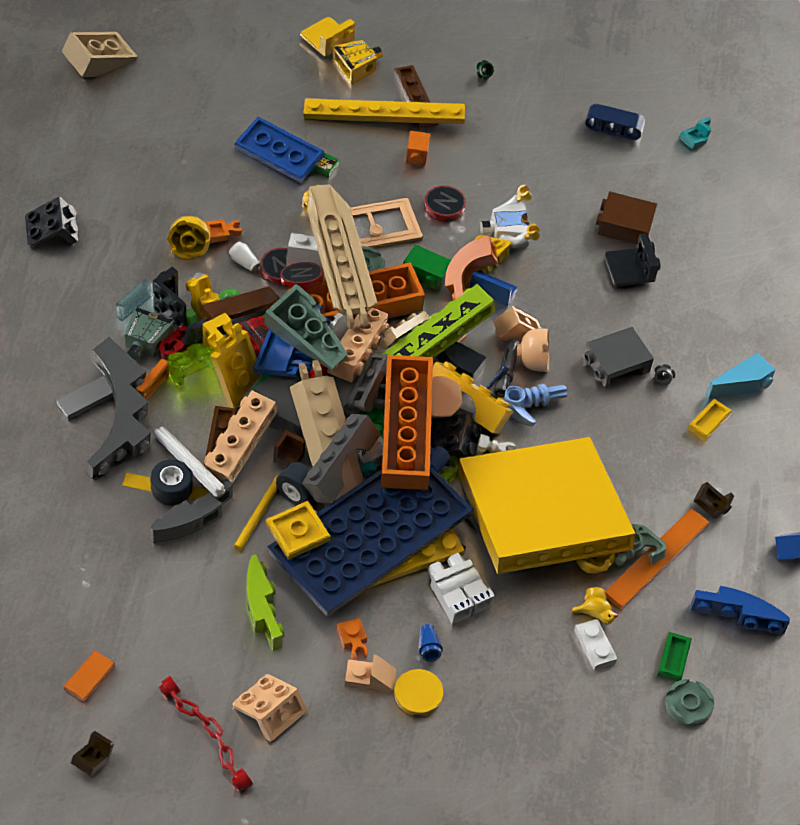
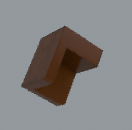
M285 430L274 445L273 462L286 468L291 463L300 462L305 452V439Z

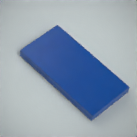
M257 117L234 143V147L239 151L300 183L305 180L315 168V165L325 156V152L322 149L260 117Z

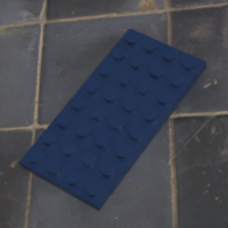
M431 466L428 490L381 488L382 469L336 499L332 504L316 513L331 536L329 542L289 560L277 541L267 546V552L328 617L473 515L474 509Z

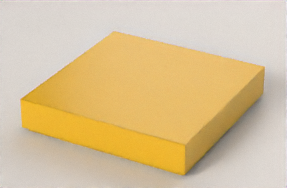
M308 501L266 519L267 527L288 560L331 540L330 534Z

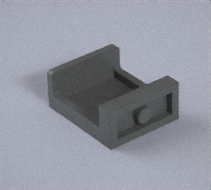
M633 327L587 342L583 354L585 362L591 366L596 379L601 381L604 387L609 386L611 378L639 369L642 374L650 372L654 360Z

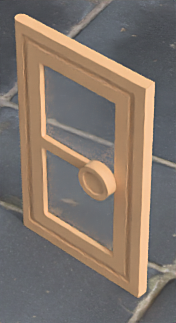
M408 198L350 208L361 246L377 248L423 239Z

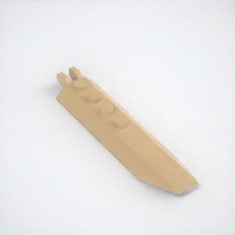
M331 185L309 186L308 216L333 309L345 315L348 329L354 328L353 314H359L361 327H368L366 312L378 303L350 206Z
M318 360L312 361L315 378L309 379L305 363H300L299 372L302 381L290 386L312 467H314L320 455L327 449L333 437L339 432L346 420L334 378L322 376V369ZM355 450L350 452L344 461L342 468L344 488L336 499L364 481ZM323 503L324 508L330 503Z

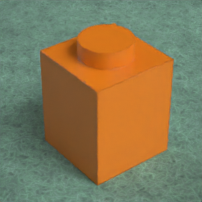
M410 131L406 155L407 163L426 165L430 133Z

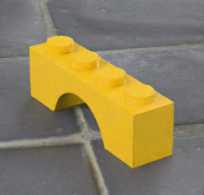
M447 361L444 363L435 362L432 378L436 376L448 377L459 384L461 391L467 393L475 404V421L490 432L500 434L514 412L508 408L510 404L500 397L497 399L490 395L492 392L482 385L478 387L473 384L474 379L467 374L462 373L460 375L455 371L456 367Z

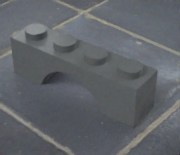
M351 414L345 420V424L333 437L327 449L320 455L314 467L307 473L302 485L316 502L330 504L334 502L344 488L342 468L346 457L353 450L370 451L380 437V431L367 415Z

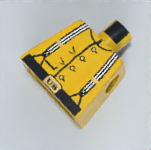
M363 40L333 47V62L350 84H354L376 71L377 59L383 57L379 46L370 49Z

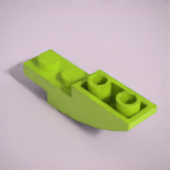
M254 554L251 555L247 572L248 614L254 633L264 631L272 650H276L282 647V637H285L282 624H277L274 618L276 613L273 607V595L276 594V589L273 582L268 581L266 577L267 569L264 562H259L257 555Z

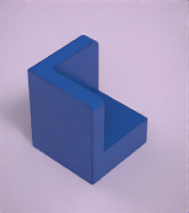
M800 532L775 537L778 559L800 558Z

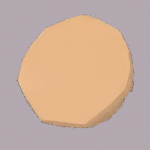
M433 377L431 416L439 418L451 417L462 405L460 385L448 377Z

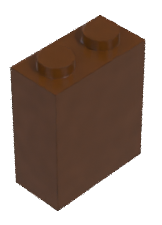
M609 191L607 199L603 198L600 211H603V214L598 213L596 225L599 226L598 235L637 244L640 234H648L649 236L657 203Z

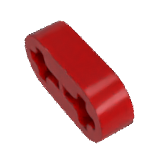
M183 326L176 329L160 343L159 355L162 359L169 362L174 361L193 346V344L184 345L182 343L187 327Z

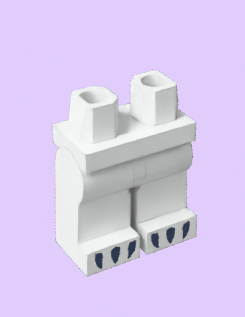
M456 553L448 558L447 563L450 568L444 570L440 562L429 566L430 587L435 592L451 624L470 617L471 613L475 615L492 607L495 595L490 588L487 589L470 559L465 561L459 553Z

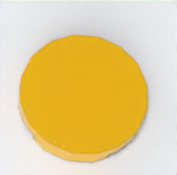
M412 669L403 673L397 679L394 688L395 702L402 711L412 716L414 714L427 716L435 712L441 705L444 693L442 683L438 677L430 671L423 669Z

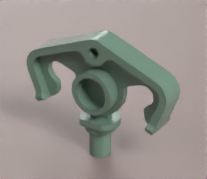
M631 524L636 533L633 550L618 552V556L614 561L617 565L622 566L626 560H631L635 553L640 552L647 546L657 549V551L650 552L649 554L650 563L654 565L666 556V544L646 526Z

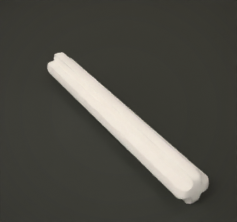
M165 427L155 430V438L179 461L184 462L191 469L192 474L214 496L219 497L225 493L224 485Z

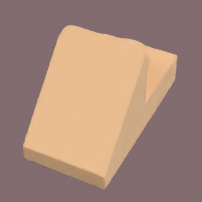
M375 654L373 655L372 663L348 659L344 686L393 693L396 668Z

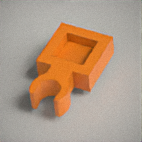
M224 219L205 222L210 230V243L229 241L230 235L235 237L242 235L243 229H236L240 226V221L238 220L232 221L229 224H226Z
M360 617L337 623L336 629L343 648L351 647V657L353 660L357 661L356 652H362L366 659L368 649L363 643H367V635Z

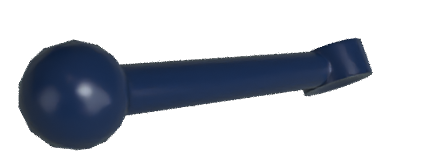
M502 365L498 374L489 382L486 388L490 389L503 373L509 371V367Z

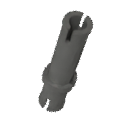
M515 339L508 340L501 366L507 365L509 371L503 373L495 384L493 393L498 397L505 396V391L514 378L513 370L517 360V344H519V341Z

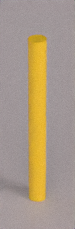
M276 475L234 544L233 547L237 551H242L278 491L276 478L279 475Z

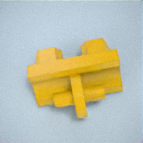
M205 274L198 279L192 278L185 283L187 291L191 292L192 295L191 307L196 310L199 319L202 320L205 318L200 312L202 305L220 300L219 295L213 292L209 276Z

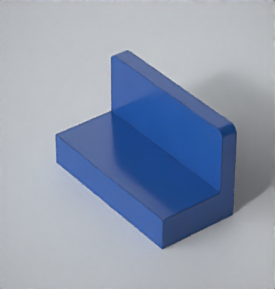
M478 271V273L473 272L471 275L470 288L478 284L495 302L507 307L517 292L516 286L481 271Z

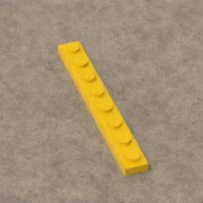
M305 99L304 119L465 124V104Z

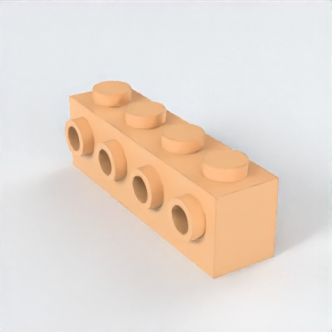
M375 308L370 309L366 312L368 327H361L358 314L354 319V328L348 329L340 341L348 354L347 357L333 370L328 369L327 373L351 383L356 375L360 376L364 368V362H367L370 354L373 353V348H378L381 336L389 329V324L387 323L388 314Z
M253 390L248 397L245 396L242 399L240 410L230 418L226 432L220 434L216 442L217 446L213 452L207 454L204 460L205 467L218 480L223 482L227 479L233 484L277 414L276 402Z

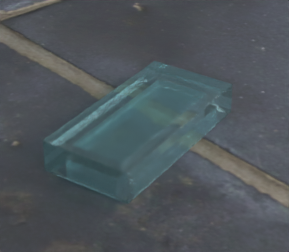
M147 279L143 280L116 303L117 319L123 322L133 313L135 307L139 308L152 297V283Z

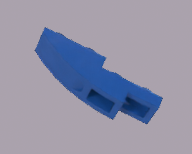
M720 586L717 593L696 590L691 602V610L703 614H718L727 618L736 617L738 618L737 626L750 630L759 629L774 634H785L790 623V617L780 609L759 597L734 588Z

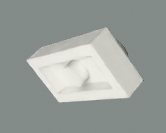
M598 619L575 626L574 631L594 670L617 662V657Z

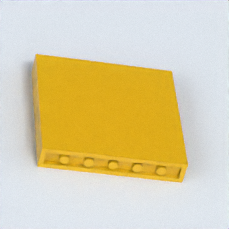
M590 437L459 459L458 476L470 506L474 509L473 514L497 574L633 550L636 533Z

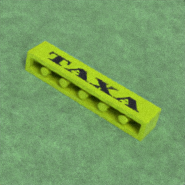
M476 284L472 288L466 289L460 297L450 301L445 308L438 313L432 314L426 322L416 326L411 333L404 338L398 339L392 347L382 351L380 354L434 358L494 314V299Z

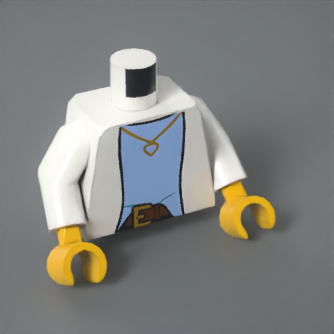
M526 185L518 188V196L515 195L503 205L494 208L490 221L480 222L482 234L493 233V238L512 241L509 247L513 249L520 246L529 247L530 239L536 241L540 238L538 225H529L525 204L521 203L522 200L529 201L532 198V194Z

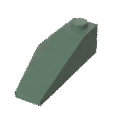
M295 284L265 312V326L279 338L312 359L318 360L320 364L328 369L333 370L347 357V352L336 334L331 331L326 318L317 308L315 300L299 285Z

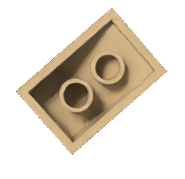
M70 32L62 49V53L82 77H98L131 63L138 58L118 32Z

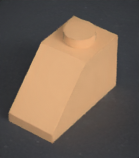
M513 306L493 320L497 337L505 341L515 339L521 343L523 336L528 331L541 328L537 319Z

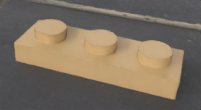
M425 311L418 315L413 313L406 320L403 319L395 327L392 326L383 333L385 338L379 345L383 350H386L394 345L398 339L404 338L411 333L416 326L426 322L430 316Z

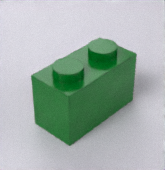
M415 244L403 261V264L411 262L420 283L441 291L445 285L446 271L451 260Z

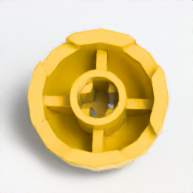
M183 216L177 219L171 225L167 237V242H169L172 248L171 251L179 258L191 260V257L203 256L208 251L211 240L210 230L206 223L194 216Z

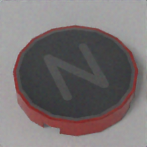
M441 185L429 190L425 196L426 211L435 219L446 221L452 218V220H455L465 211L466 199L457 188Z
M288 248L271 249L263 255L260 271L266 280L268 278L272 283L282 285L280 273L286 267Z
M293 263L281 270L280 279L285 287L289 285L291 289L297 284L303 290L316 287V283L319 282L321 284L323 282L324 271L321 266L315 263Z

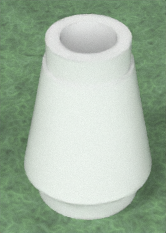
M239 241L230 249L229 255L231 259L251 272H254L260 266V262L246 243L243 244Z

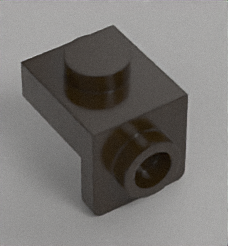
M705 482L701 485L693 501L714 518L729 512L735 495L731 492L723 496L711 484Z
M94 731L90 734L88 744L72 756L71 764L92 776L109 762L114 743L97 731Z

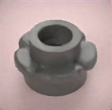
M668 364L658 365L654 370L655 380L663 385L669 384L676 376L675 370Z

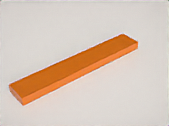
M691 508L660 538L666 544V556L652 565L649 554L650 552L657 551V549L650 547L605 591L607 599L622 610L708 527L709 521Z

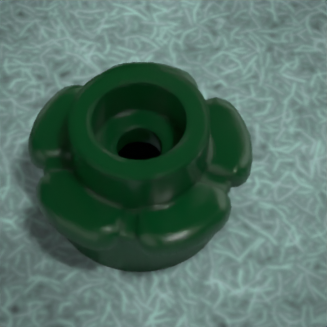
M487 60L477 63L476 75L478 78L487 80L493 75L494 67L492 63Z

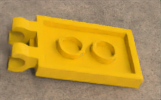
M228 320L223 324V329L229 337L225 339L223 336H220L217 339L216 334L212 333L207 337V341L215 351L210 357L228 407L238 408L245 394L261 374H255L253 370L257 358L248 332L242 330L239 323L233 326L231 320Z

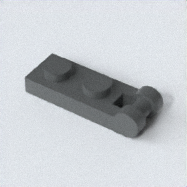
M370 354L347 401L349 410L358 411L360 409L362 412H370L372 410L373 398L386 374L388 354Z

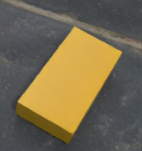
M713 399L689 424L688 430L706 442L729 418L732 410L716 399Z

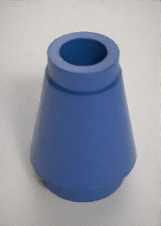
M425 624L420 628L419 654L425 661H435L441 657L443 647L434 626Z

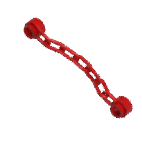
M170 676L161 681L162 685L159 686V689L165 698L172 697L176 702L178 711L189 716L198 717L203 722V727L208 734L218 740L221 746L219 750L221 767L229 770L234 776L230 780L235 788L240 792L242 790L246 791L253 786L252 780L242 768L237 772L233 768V750L230 746H225L221 738L223 729L212 717L206 718L199 712L197 704L186 699H179L177 695L181 691ZM183 703L195 707L192 708V712L182 709ZM210 721L214 723V725L219 730V733L218 731H215L214 735L213 732L209 729L208 726H210L211 724ZM228 750L231 763L225 762L224 764L223 752L227 753Z

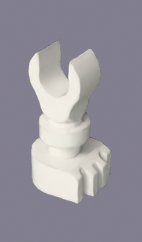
M480 434L476 446V455H484L486 450H490L489 453L514 450L516 445L511 442L498 444L496 440L491 442L489 441V436Z

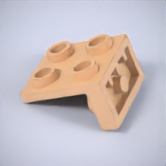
M269 674L259 679L254 686L242 693L232 703L235 709L257 720L265 739L270 742L307 712L298 689Z

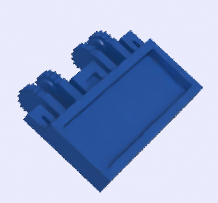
M316 305L320 313H322L323 307ZM325 317L327 320V324L329 326L330 320L329 318ZM268 329L253 370L255 374L297 377L298 373H300L299 364L305 363L307 371L310 373L313 369L310 362L314 361V359L285 342Z

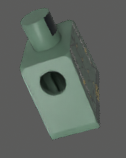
M135 307L125 331V346L129 348L127 354L134 360H138L141 354L150 357L156 356L159 352L160 343L174 332V321Z

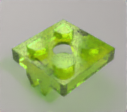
M197 343L189 346L188 350L182 353L177 352L169 355L165 361L169 364V372L174 383H178L179 386L183 385L185 377L206 367H212L215 370L210 357L215 351Z

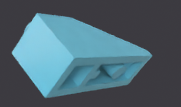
M757 352L711 381L706 396L714 398L755 393L762 388L766 389L772 384V378L776 369Z

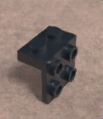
M59 196L28 212L25 215L28 245L34 247L58 234L71 245L78 242L75 208Z
M648 234L639 235L636 248L607 251L604 256L615 286L655 282L657 272L661 268L660 259L656 258L654 243L650 241Z
M172 266L168 270L162 271L153 280V308L157 314L173 320L174 328L186 327V303L178 297V271Z
M468 413L431 419V447L440 446L449 454L454 453L458 459L476 455V445L480 436V429Z

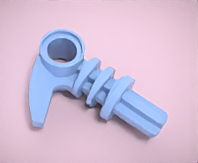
M539 384L538 389L534 386L531 387L530 391L529 388H524L523 390L518 386H510L505 391L504 400L510 404L508 408L514 411L511 415L514 419L532 427L536 424V421L525 408H531L532 404L535 407L539 406V402L542 406L549 405V400L566 397L567 389L564 385L547 388L545 384Z

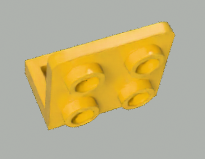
M326 17L303 30L301 37L326 57L333 53L334 46L354 41L355 22L349 19L339 25L331 17Z

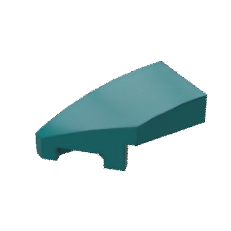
M711 118L698 120L695 127L682 131L679 138L691 149L707 143L711 133Z

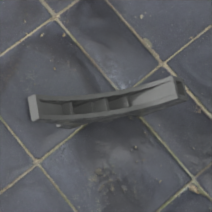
M110 337L92 349V362L103 373L110 385L116 408L114 423L107 439L100 449L86 462V473L92 479L98 474H104L113 462L123 459L127 452L132 457H135L138 453H144L150 446L151 433L140 423L148 415L149 402L135 390L136 387L145 382L143 379L146 377V370Z

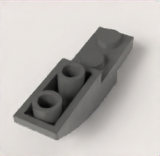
M227 479L224 480L222 484L224 485L225 493L219 497L209 492L204 497L196 499L192 506L186 500L180 505L173 506L167 515L152 523L150 527V540L153 543L179 539L200 531L222 517V506L233 498V484Z

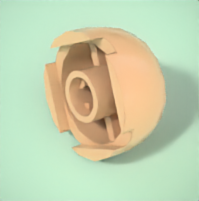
M532 329L523 336L522 343L517 344V357H521L524 366L531 371H549V329Z

